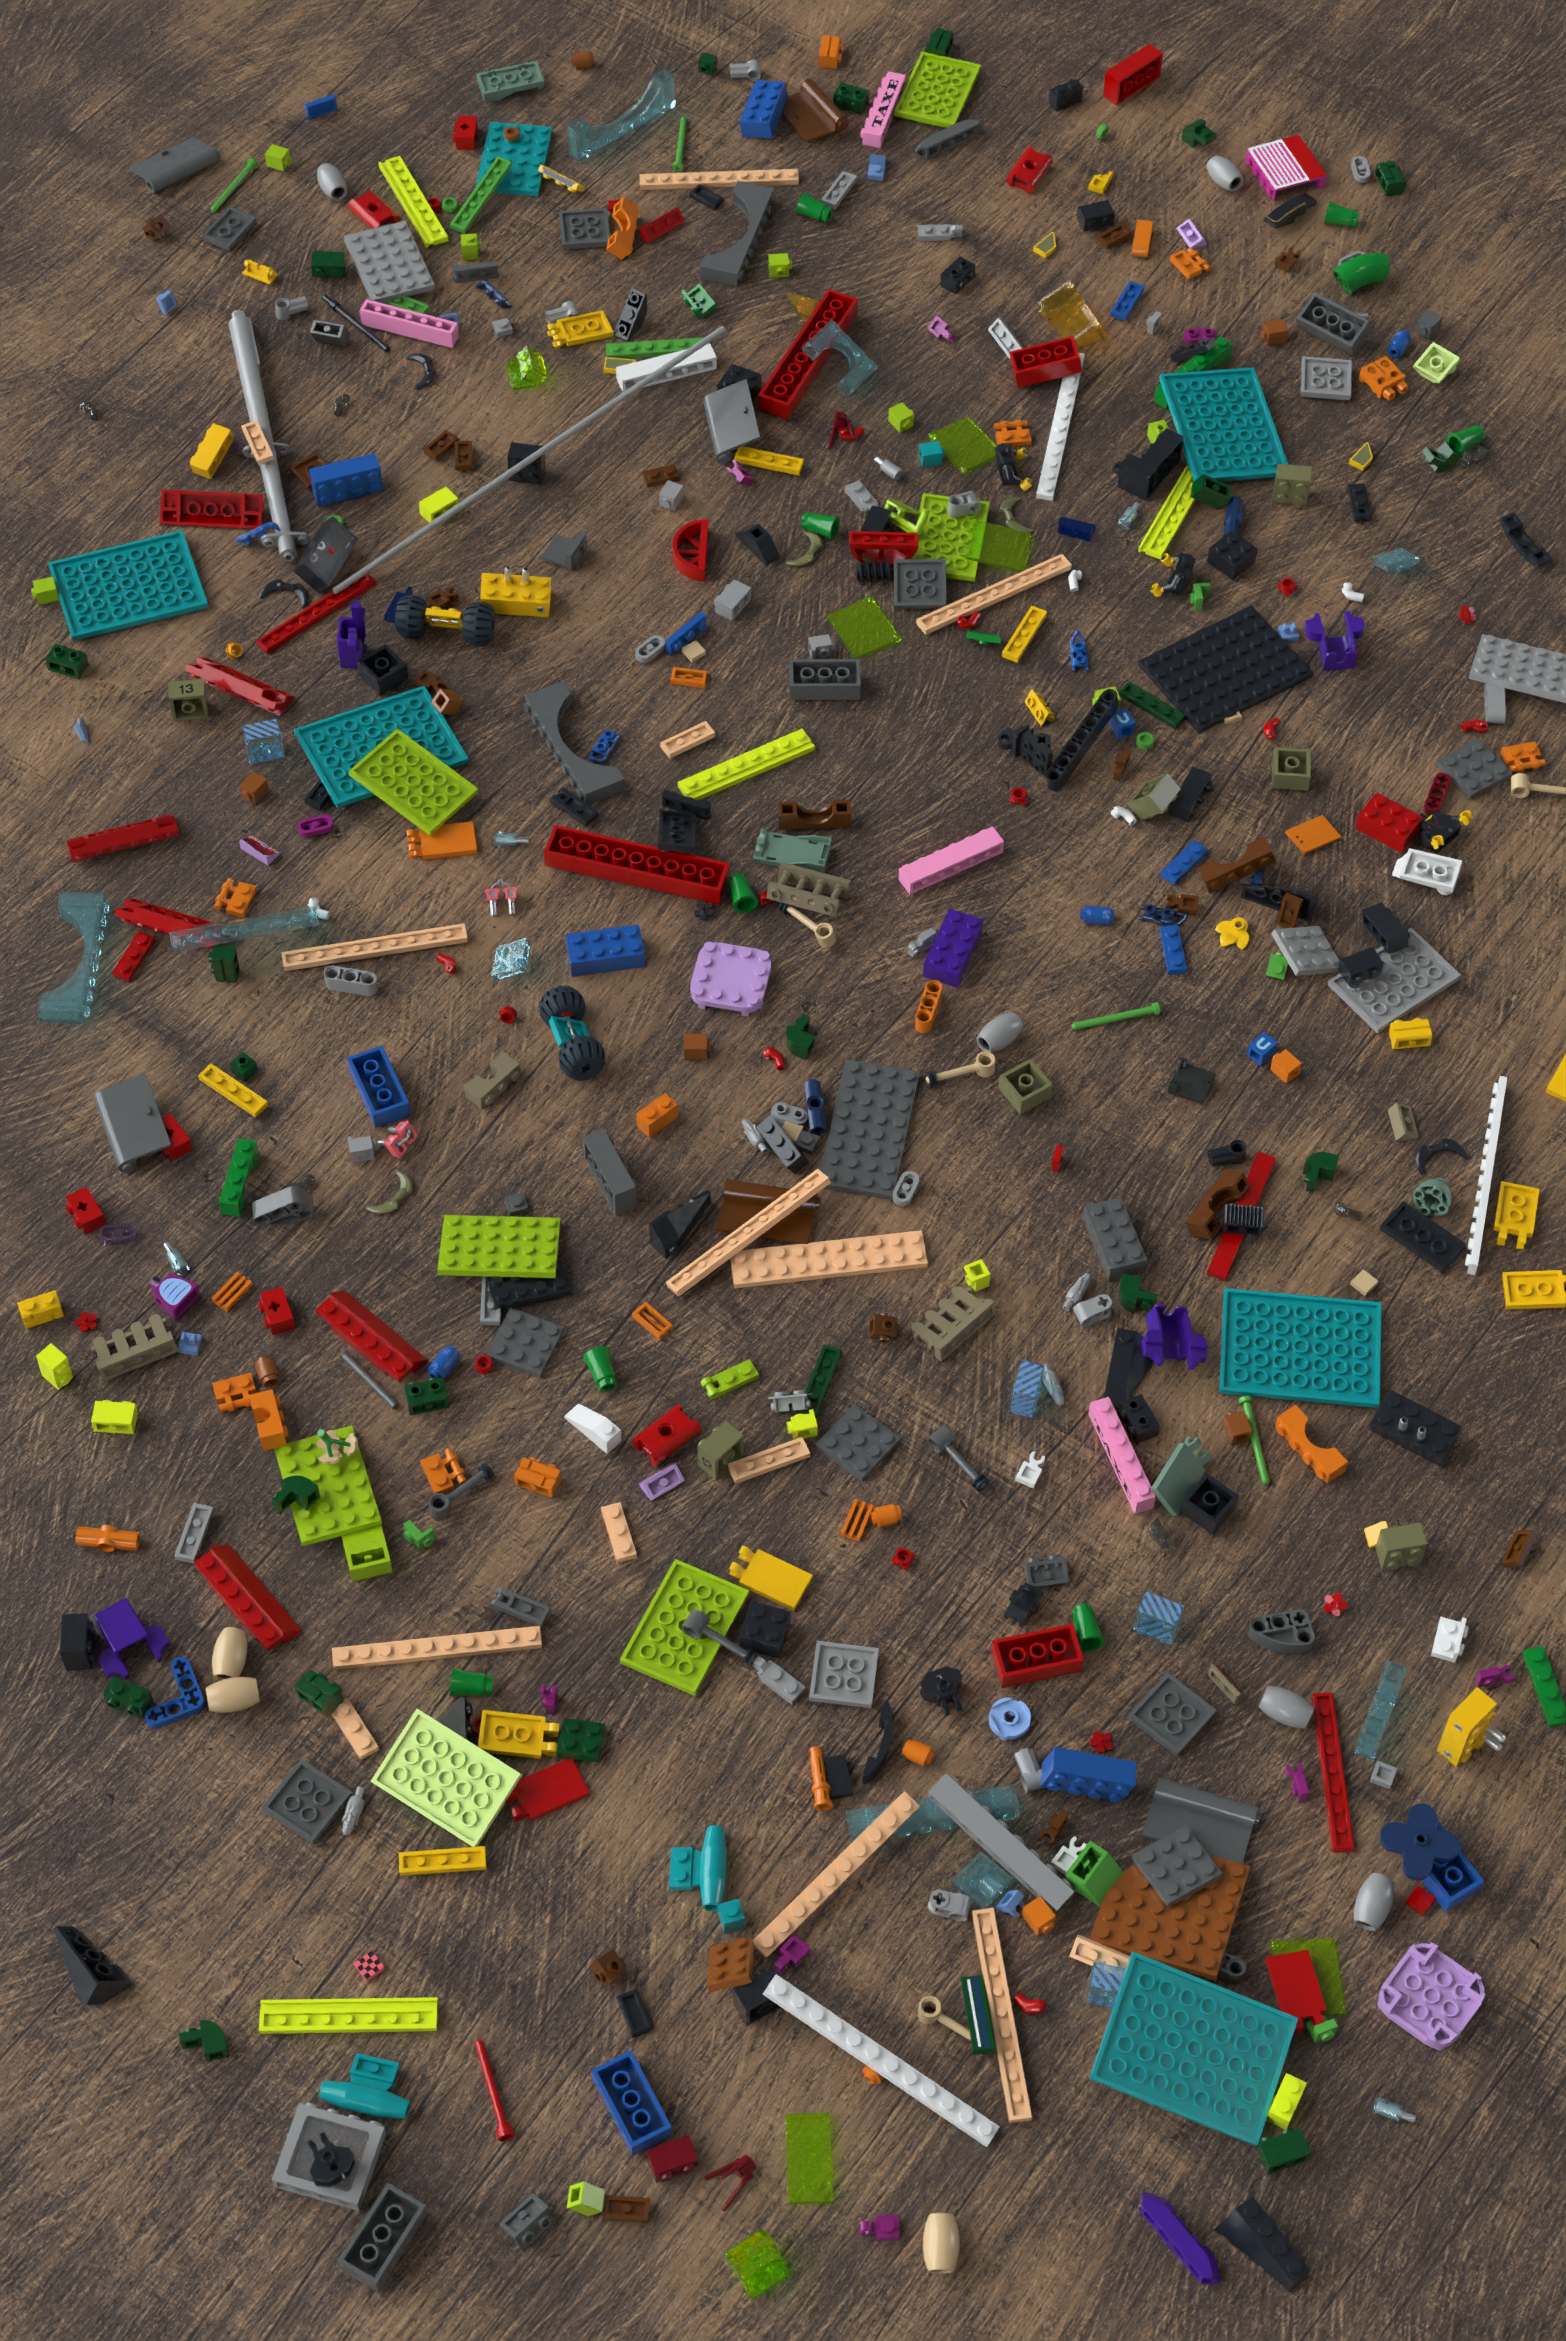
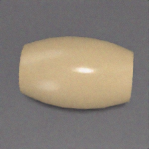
M226 1627L217 1638L212 1655V1671L216 1680L221 1681L223 1679L239 1677L243 1671L248 1646L245 1631L239 1628Z
M233 1677L223 1679L206 1687L209 1711L230 1713L241 1711L260 1702L256 1678Z
M948 2213L929 2214L923 2234V2254L928 2272L936 2274L953 2273L957 2264L960 2245L956 2219L953 2214Z

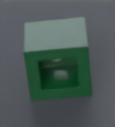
M703 52L698 59V72L713 76L717 70V56Z
M244 1052L230 1063L231 1072L244 1082L258 1071L257 1062Z

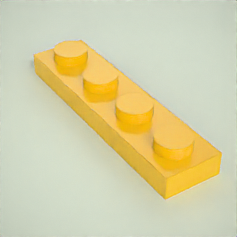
M744 446L737 449L734 460L739 461L741 464L798 476L804 464V459Z
M1031 605L1004 648L1002 657L1018 663L1045 620L1047 611Z
M211 1063L198 1075L200 1081L255 1118L268 1106V1101Z
M485 1846L399 1852L400 1876L486 1870Z

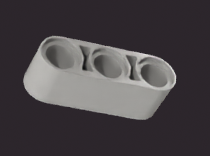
M1485 683V721L1493 724H1504L1506 718L1505 688Z
M329 966L324 970L325 985L330 990L365 996H373L378 991L377 977L372 972L339 966Z

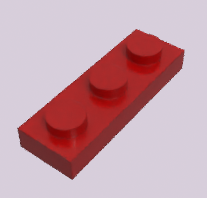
M676 207L638 230L645 244L682 224L685 220L679 208Z
M138 931L112 972L113 977L130 982L156 942L155 937Z

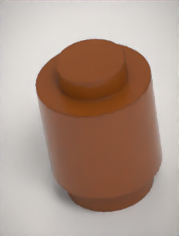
M589 51L575 52L574 56H572V65L576 66V69L595 65L594 53Z
M269 1356L260 1357L255 1363L260 1382L265 1387L276 1385L279 1382V1373L274 1358Z

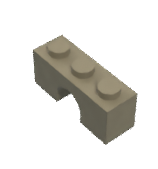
M505 1052L499 1054L490 1063L491 1074L495 1076L494 1078L486 1080L476 1075L464 1086L465 1097L480 1109L490 1105L499 1093H503L507 1086L516 1081L521 1074L520 1063Z

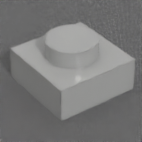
M1156 311L1153 316L1148 318L1146 322L1148 326L1147 333L1153 335L1160 327L1162 313Z
M508 318L492 322V327L497 337L513 334Z
M1377 1760L1370 1782L1390 1789L1397 1768Z

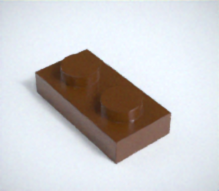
M1120 223L1098 235L1097 241L1105 249H1109L1132 237V231L1123 223Z
M445 430L423 448L424 454L437 461L453 448L455 441H459V439Z
M455 441V471L472 470V441Z
M675 464L642 471L647 488L666 484L668 480L672 482L680 481Z
M1286 892L1276 924L1285 928H1295L1303 899Z
M1533 1530L1516 1532L1501 1561L1505 1568L1522 1567L1537 1537Z
M605 2195L603 2220L648 2223L650 2198Z

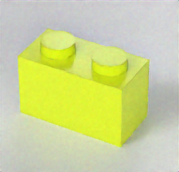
M444 487L419 502L420 515L430 523L459 504L458 497L447 487Z
M52 1343L36 1355L42 1376L59 1390L71 1381L73 1375L68 1358Z
M95 1401L91 1420L94 1432L134 1434L138 1415L136 1405L129 1401Z
M1286 2073L1268 2112L1266 2121L1286 2130L1307 2083Z

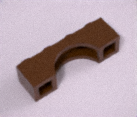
M832 800L827 807L819 810L804 809L797 802H778L779 830L851 828L850 800Z
M1262 837L1247 844L1245 855L1237 862L1221 864L1213 860L1198 867V871L1208 892L1211 893L1276 863L1265 837Z
M1229 1169L1223 1170L1185 1222L1192 1236L1205 1239L1213 1237L1220 1227L1215 1216L1218 1209L1229 1201L1240 1199L1250 1186L1244 1172Z

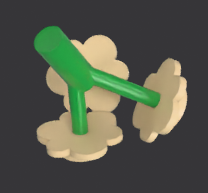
M321 1429L317 1433L320 1437L317 1446L325 1452L324 1455L319 1457V1461L324 1464H335L343 1457L338 1451L339 1445L344 1446L343 1451L349 1457L357 1450L358 1441L354 1433H350L345 1441H341L340 1437L336 1436L333 1430H329L326 1433Z

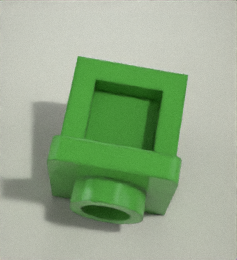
M1210 583L1193 584L1190 603L1194 605L1195 611H1201L1203 597H1209Z
M1276 952L1275 955L1271 954L1266 976L1284 980L1288 962L1283 953Z
M410 1520L403 1524V1536L419 1550L430 1546L434 1542L436 1537L435 1530L432 1527L421 1533Z
M1323 2015L1325 2022L1314 2026V2028L1312 2020L1306 2023V2027L1315 2044L1321 2041H1328L1335 2036L1338 2025L1334 2018L1328 2020Z

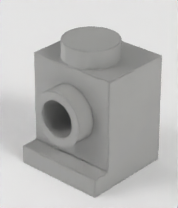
M829 634L808 637V650L811 659L832 656V652L835 651L834 641L830 640Z
M351 1136L347 1137L352 1163L375 1159L374 1151H377L376 1141L371 1140V1136H362L356 1139H351Z

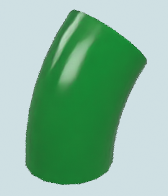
M1367 253L1345 261L1333 269L1332 273L1339 285L1348 294H1352L1364 286L1384 283L1389 274L1390 262L1385 253Z

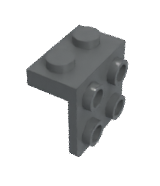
M580 531L574 540L561 535H555L543 553L542 559L572 570L588 546L586 533Z

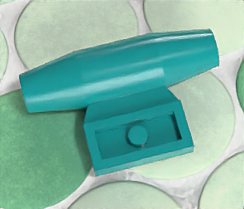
M712 1825L707 1828L701 1852L693 1847L671 1848L670 1891L692 1890L700 1885L703 1909L711 1912L718 1911V1904L722 1902L726 1885L727 1848L723 1827Z
M356 2053L350 2070L351 2082L323 2081L319 2092V2098L346 2110L375 2117L406 2119L410 2108L409 2100L388 2092L394 2085L399 2070V2063Z

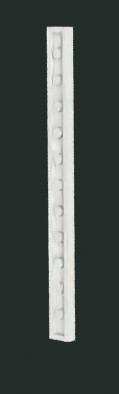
M1079 353L1081 366L1083 367L1085 354ZM1081 373L1062 378L1037 489V499L1053 501Z
M1504 1076L1499 1077L1498 1083L1494 1082L1492 1094H1495V1098L1491 1099L1490 1109H1493V1113H1489L1487 1122L1491 1126L1490 1129L1487 1128L1485 1140H1488V1144H1484L1482 1153L1486 1157L1485 1160L1482 1159L1480 1170L1483 1171V1175H1479L1477 1185L1481 1189L1480 1191L1477 1190L1475 1197L1478 1207H1474L1472 1218H1476V1220L1471 1224L1470 1234H1473V1239L1469 1238L1467 1248L1471 1252L1467 1254L1465 1266H1468L1467 1274L1475 1275L1479 1262L1507 1077Z
M777 1974L764 1991L763 1995L985 2147L989 2145L1000 2126Z

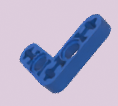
M177 1657L171 1663L172 1673L181 1696L154 1706L145 1712L146 1724L152 1729L163 1727L199 1713L205 1706L203 1695L191 1665L185 1657ZM180 1664L184 1667L185 1675L183 1676L178 1668ZM185 1681H192L194 1683L190 1689H184L182 1684ZM194 1694V1697L198 1703V1705L194 1706L190 1697V1695ZM173 1706L181 1708L180 1712L175 1715L170 1714L169 1709ZM164 1710L167 1716L166 1718H164V1715L162 1713V1711ZM152 1715H156L158 1720L153 1721Z

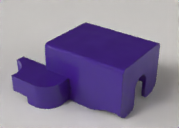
M353 601V604H351L352 617L339 618L337 646L341 668H358L357 661L364 657L363 653L367 652V645L364 644L366 638V609L362 608L361 602Z
M1345 611L1346 634L1342 637L1325 638L1319 613H1315L1313 619L1305 620L1306 636L1309 640L1318 642L1324 670L1353 669L1355 667L1357 658L1355 639L1362 637L1365 627L1362 617H1355L1349 611Z
M1154 1305L1146 1316L1148 1332L1141 1341L1143 1356L1151 1358L1158 1367L1163 1365L1164 1358L1184 1360L1186 1356L1188 1370H1194L1197 1363H1204L1207 1360V1342L1203 1336L1192 1334L1187 1308L1177 1306L1172 1313L1164 1314L1166 1305Z
M127 1598L93 1615L96 1626L108 1646L99 1655L101 1667L108 1679L112 1676H121L125 1680L130 1678L118 1654L124 1648L142 1639L145 1640L157 1662L163 1661L162 1653L170 1646L167 1637L159 1626L151 1625L144 1628Z

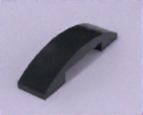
M1515 513L1500 518L1499 521L1509 541L1526 561L1536 567L1552 562L1553 558L1544 548L1539 549L1522 529L1524 524Z
M884 1700L879 1717V1728L885 1729L877 1758L868 1756L862 1784L865 1785L881 1770L890 1750L893 1718L891 1706L887 1700Z

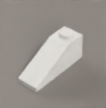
M577 1404L564 1416L568 1422L607 1454L621 1442V1429L608 1418L580 1404Z

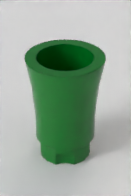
M806 192L801 195L796 206L797 214L825 223L829 221L833 212L832 208L828 207L827 204L818 201Z
M1329 201L1323 223L1356 227L1360 212Z
M1472 426L1459 432L1450 433L1447 437V442L1454 445L1462 454L1467 449L1485 439V431L1481 426Z
M813 512L803 514L801 528L834 540L838 534L840 527L839 517L820 515Z
M738 872L733 873L728 879L734 910L741 914L751 912L757 907L758 899L754 895L745 875Z
M599 1346L587 1351L583 1355V1359L588 1365L599 1391L607 1392L615 1389L617 1381L609 1347Z
M1082 1603L1076 1605L1072 1609L1073 1621L1081 1651L1088 1652L1101 1648L1105 1643V1639L1100 1631L1091 1604Z
M452 1668L449 1697L483 1696V1694L492 1696L493 1675Z

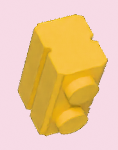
M1415 1018L1412 1021L1396 1020L1392 1022L1389 1028L1392 1048L1403 1049L1430 1046L1432 1031L1429 1020Z
M55 1290L17 1302L25 1329L64 1317Z

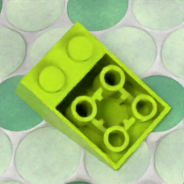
M381 1525L341 1536L352 1582L392 1572L391 1561Z

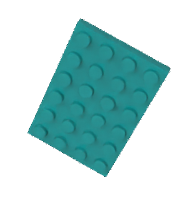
M490 122L476 186L497 156L511 161L512 167L493 193L539 196L543 173L538 171L540 165L545 166L553 132L552 127ZM508 127H516L520 131V138L517 141L509 142L504 138V130Z

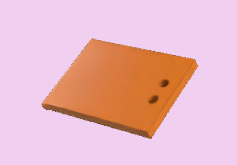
M1323 815L1290 828L1285 832L1304 855L1342 839V836Z

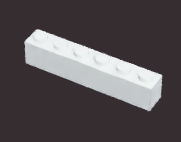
M705 345L644 387L717 369V357L711 345ZM685 350L616 367V377L622 392H625Z

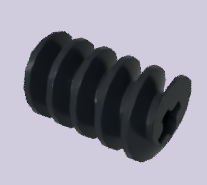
M885 559L884 564H882L881 560H878L877 564H875L874 560H871L870 565L867 560H864L863 565L860 560L857 561V580L860 577L861 581L864 582L865 577H867L870 582L872 577H874L875 581H878V578L881 576L882 581H885L887 576L889 581H891L892 569L888 559Z

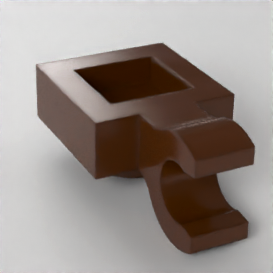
M1061 1809L1058 1815L1054 1813L1049 1821L1050 1829L1042 1830L1038 1841L1041 1842L1043 1837H1049L1048 1847L1053 1846L1055 1838L1058 1837L1068 1821L1069 1812Z

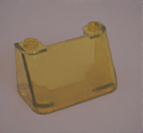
M1070 280L1038 302L1041 308L1038 311L1042 317L1048 318L1061 338L1074 336L1077 349L1103 341L1108 337Z

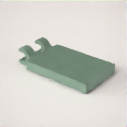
M1188 1436L1185 1443L1177 1445L1151 1487L1153 1493L1172 1516H1178L1182 1500L1199 1482L1205 1472L1203 1465L1212 1458L1209 1450H1206L1204 1454L1201 1450H1198L1195 1455L1192 1453L1202 1444L1198 1437H1195L1193 1441Z

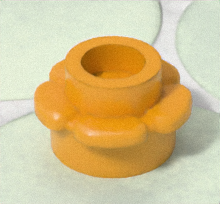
M230 642L226 648V653L231 659H236L242 655L243 649L239 643Z

